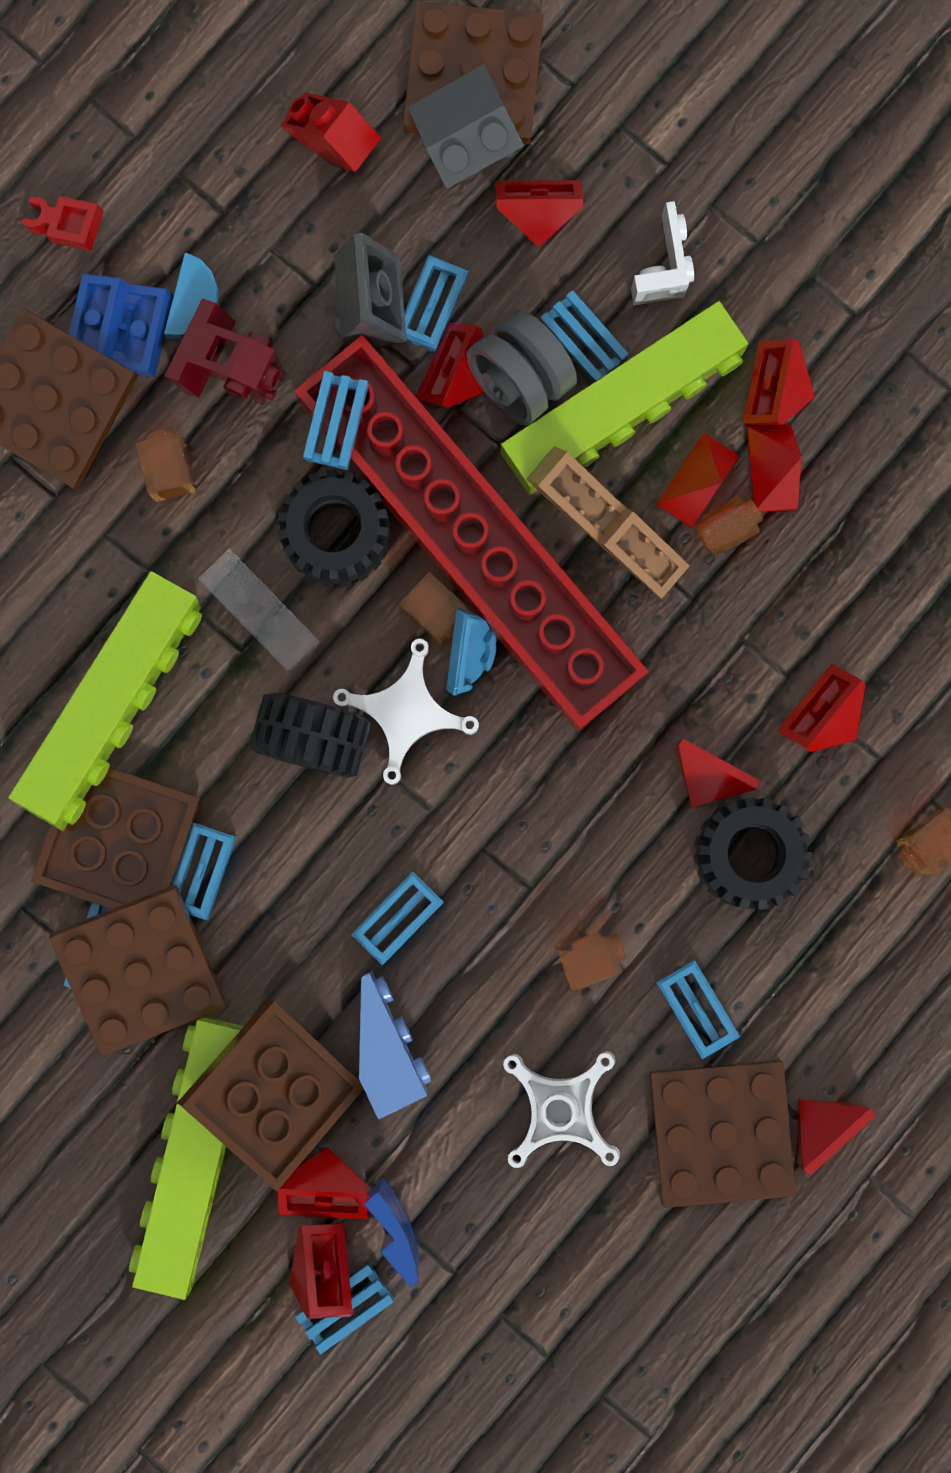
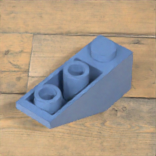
M370 971L361 977L359 1080L377 1118L380 1119L426 1097L428 1089L425 1084L432 1082V1079L422 1058L419 1057L414 1060L408 1049L407 1043L413 1041L402 1016L397 1019L393 1017L387 1003L394 1001L384 977L376 979L373 972Z

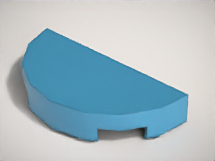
M186 252L164 333L167 339H183L202 298L219 305V289L212 271L201 259Z
M456 609L446 690L453 696L471 690L473 688L471 684L480 677L483 671L486 670L488 672L491 669L496 655V636L494 632L490 630L485 620L470 610Z

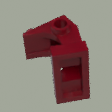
M202 298L164 376L183 392L197 398L200 397L209 377H214L225 381L223 388L229 393L242 399H247L250 395L260 405L264 406L267 399L274 400L277 391L273 389L278 380L281 382L284 380L286 372L282 370L277 354L272 349L273 343L269 339L255 332H249L248 336L232 332L236 321L215 302ZM224 346H229L234 349L226 366L216 363Z

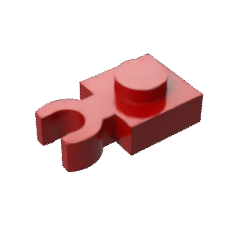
M59 196L56 206L51 207L41 197L29 198L28 203L35 210L41 211L37 219H22L21 223L31 233L37 235L46 233L47 238L55 244L88 251L92 250L104 213L98 204Z

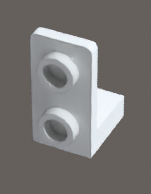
M675 201L666 202L662 213L671 270H666L664 266H653L640 271V275H634L631 287L633 305L684 298L689 282H694L692 258L690 255L684 256L682 241L687 239L686 221L684 214L677 215Z

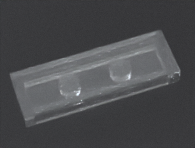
M230 549L198 578L289 673L321 644Z

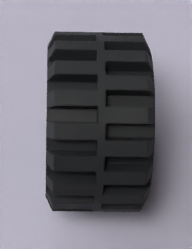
M327 470V475L319 477L317 472L308 475L309 482L304 485L301 481L297 482L293 486L295 491L293 495L289 496L286 494L282 502L284 510L278 514L277 521L280 525L278 535L284 552L299 573L302 572L308 580L314 583L319 581L328 587L341 583L342 587L352 585L351 581L358 578L360 581H363L369 577L368 572L371 569L377 570L382 564L381 558L383 554H387L389 548L388 539L391 537L390 524L382 498L378 492L375 493L372 490L371 484L365 479L359 481L356 479L355 474L347 471L344 476L338 475L337 470ZM332 507H342L351 510L358 516L361 525L356 541L350 547L338 552H326L316 548L309 535L310 526L314 518L320 512Z
M273 692L263 694L249 747L257 754L349 778L358 775L371 723L364 717L350 711L292 695Z
M744 798L719 807L712 812L713 815L703 822L700 827L702 831L699 836H696L694 846H697V855H694V862L699 867L700 873L698 876L702 883H706L709 887L708 891L714 897L720 898L724 903L731 906L762 910L786 902L785 898L789 895L794 896L801 889L798 887L801 880H806L810 872L806 870L807 862H812V852H808L807 843H810L811 840L809 834L802 831L800 826L803 825V822L798 816L793 817L789 813L791 809L783 804H775L773 800L767 798ZM747 827L760 828L771 837L776 849V859L773 868L765 877L758 880L741 878L733 871L728 860V846L736 832Z

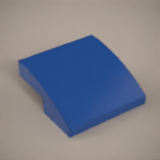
M82 274L69 334L137 374L155 377L174 295L164 288L130 285L121 278Z
M382 1176L369 1188L364 1205L387 1231L381 1248L382 1255L406 1283L412 1287L418 1282L421 1262L415 1232L402 1203Z

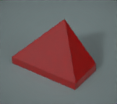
M581 180L496 181V208L538 247L583 207Z
M448 322L416 395L421 404L449 408L483 393L469 368L466 356L469 348L483 337L480 327L472 324Z
M794 338L759 341L742 422L746 426L783 425L815 398L800 343Z
M791 424L747 427L753 513L797 510L802 456Z
M703 433L656 503V506L692 529L734 466L739 455Z
M831 664L777 731L809 752L855 741L865 683L858 677Z
M685 739L678 741L674 748L691 808L756 790L761 783L760 780Z
M798 1099L796 1163L804 1172L811 1176L876 1115L862 1103Z
M328 1147L299 1166L277 1191L279 1215L368 1219V1208L364 1205L368 1194V1185Z
M344 1224L301 1225L299 1227L289 1285L307 1319L350 1317L353 1315Z

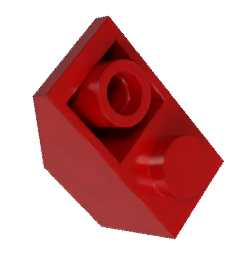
M307 92L291 103L288 108L287 117L280 124L285 132L331 165L354 172L358 170L381 139L350 102Z

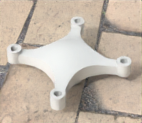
M416 639L412 642L410 664L403 676L389 688L370 695H356L349 693L345 689H338L333 695V700L337 706L341 708L349 706L360 709L372 716L382 727L389 745L388 767L384 770L383 778L390 785H395L400 781V769L404 756L409 748L422 736L441 729H457L465 734L472 735L479 728L478 720L475 717L468 716L464 718L455 716L442 709L430 696L423 678V663L425 656L429 652V646L423 639ZM422 645L424 649L419 652L416 650V647ZM346 695L345 701L340 702L339 696ZM468 722H472L474 724V727L472 729L466 728V724ZM390 772L396 773L395 779H389L388 775Z
M602 1052L598 1056L596 1063L586 1072L565 1079L548 1078L536 1074L523 1064V1059L518 1054H511L505 1059L504 1069L508 1073L515 1075L523 1084L528 1093L532 1111L531 1125L525 1140L508 1155V1163L512 1167L520 1168L527 1161L528 1155L538 1147L549 1142L562 1140L581 1143L591 1148L607 1166H614L620 1158L619 1149L609 1145L601 1137L592 1114V1095L595 1085L605 1071L610 1070L615 1064V1056L611 1052ZM608 1058L609 1064H604L602 1059ZM511 1060L516 1062V1067L511 1066ZM607 1153H612L614 1158H608ZM515 1155H519L521 1160H516Z

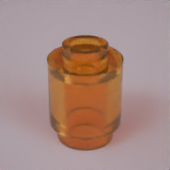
M737 495L702 516V522L694 527L705 548L713 556L720 551L725 554L760 533L758 523L763 521V518L750 498L743 501Z

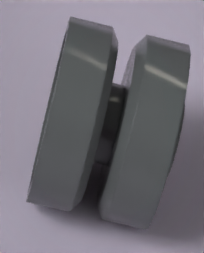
M515 310L498 324L495 329L496 336H483L469 348L466 356L475 380L493 404L519 425L529 426L548 409V401L557 402L577 384V374L571 358L554 334L533 315L523 310Z

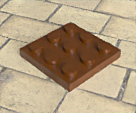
M417 1L403 123L404 132L419 134L408 109L410 105L485 64L524 144L531 145L544 14Z
M21 308L0 349V446L66 485L79 489L139 374L32 311Z
M109 767L101 783L98 786L91 785L83 798L86 801L84 811L73 825L68 823L64 831L50 825L31 879L33 883L110 909L170 887L202 798Z
M176 884L52 932L49 936L51 945L101 1057L226 1008L224 995Z
M269 998L177 1103L269 1186L278 1191L364 1088L353 1074L285 1010Z
M782 1060L649 1071L661 1204L663 1208L796 1196L784 1063Z

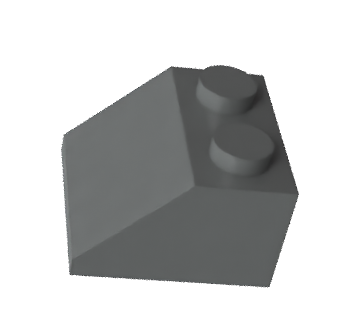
M485 64L408 107L425 148L446 189L525 145Z
M364 233L354 234L334 255L335 271L332 275V283L338 297L339 313L336 315L335 324L341 341L350 345L363 335L373 348L406 342L400 257Z

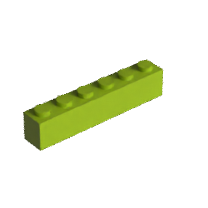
M718 301L503 442L500 454L530 496L538 490L526 479L554 446L567 451L586 468L599 458L597 451L610 442L614 447L619 446L636 433L633 427L645 419L650 424L659 420L672 409L669 404L683 395L688 400L701 392L708 385L705 380L715 373L719 372L721 376H725L743 363L741 356H743L749 343L721 302Z
M150 571L8 797L11 801L61 831H64L68 823L73 825L79 819L86 806V801L83 798L91 785L98 786L104 779L110 766L106 761L115 747L121 748L128 740L133 730V725L130 722L138 709L144 711L149 706L156 693V688L153 686L161 672L168 673L175 664L179 655V650L176 649L184 635L191 636L198 627L202 614L199 612L201 607L197 596Z
M208 1017L198 1019L196 1026L189 1025L183 1044V1051L189 1052L185 1070L178 1069L172 1089V1095L179 1096L178 1101L244 1026ZM177 1103L175 1113L168 1112L163 1125L161 1139L168 1140L164 1158L158 1156L152 1170L151 1183L157 1184L154 1200H147L142 1212L140 1227L146 1229L143 1245L136 1244L129 1272L136 1273L133 1288L185 1300L193 1287L226 1146Z

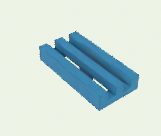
M428 255L404 312L406 339L412 341V344L419 347L422 345L427 347L429 351L436 352L467 280V270ZM434 268L440 270L441 273L417 330L409 329ZM449 276H455V281L431 337L426 336L425 333Z
M573 290L566 295L563 301L556 303L550 312H546L540 317V322L554 334L567 354L593 383L628 359V352ZM570 307L613 354L614 358L612 360L568 311ZM558 317L565 322L603 367L599 371L555 322Z
M324 371L303 455L304 460L348 470L369 386L368 381L361 379L356 381L352 380L349 376L342 375L339 377L333 375L332 372ZM332 386L339 387L322 454L316 453ZM348 390L356 391L340 458L333 457L332 454Z
M193 822L172 885L176 884L179 893H181L200 835L207 836L205 847L184 904L189 915L208 920L237 837ZM219 840L223 844L201 908L195 907V903L216 842Z
M412 871L351 935L383 965L444 901ZM413 884L419 891L369 940L364 934ZM424 897L430 900L431 903L383 953L376 947Z
M695 960L689 961L683 967L677 968L671 974L656 981L701 1059L706 1058L740 1037ZM691 973L726 1031L725 1035L719 1037L684 978ZM676 982L711 1040L710 1044L706 1046L703 1044L670 988V985Z
M370 1262L349 1276L350 1289L366 1277L371 1281V1284L351 1297L352 1309L376 1292L381 1297L330 1334L323 1337L321 1332L341 1317L322 1318L314 1323L311 1318H306L303 1310L296 1313V1320L299 1324L303 1325L309 1339L314 1341L316 1344L315 1348L320 1355L394 1302L395 1298Z

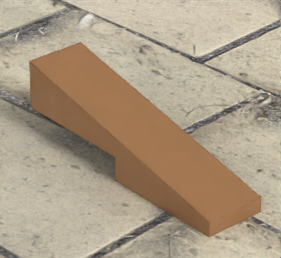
M554 446L526 479L657 597L662 599L689 568V564L641 518L623 506L567 451Z

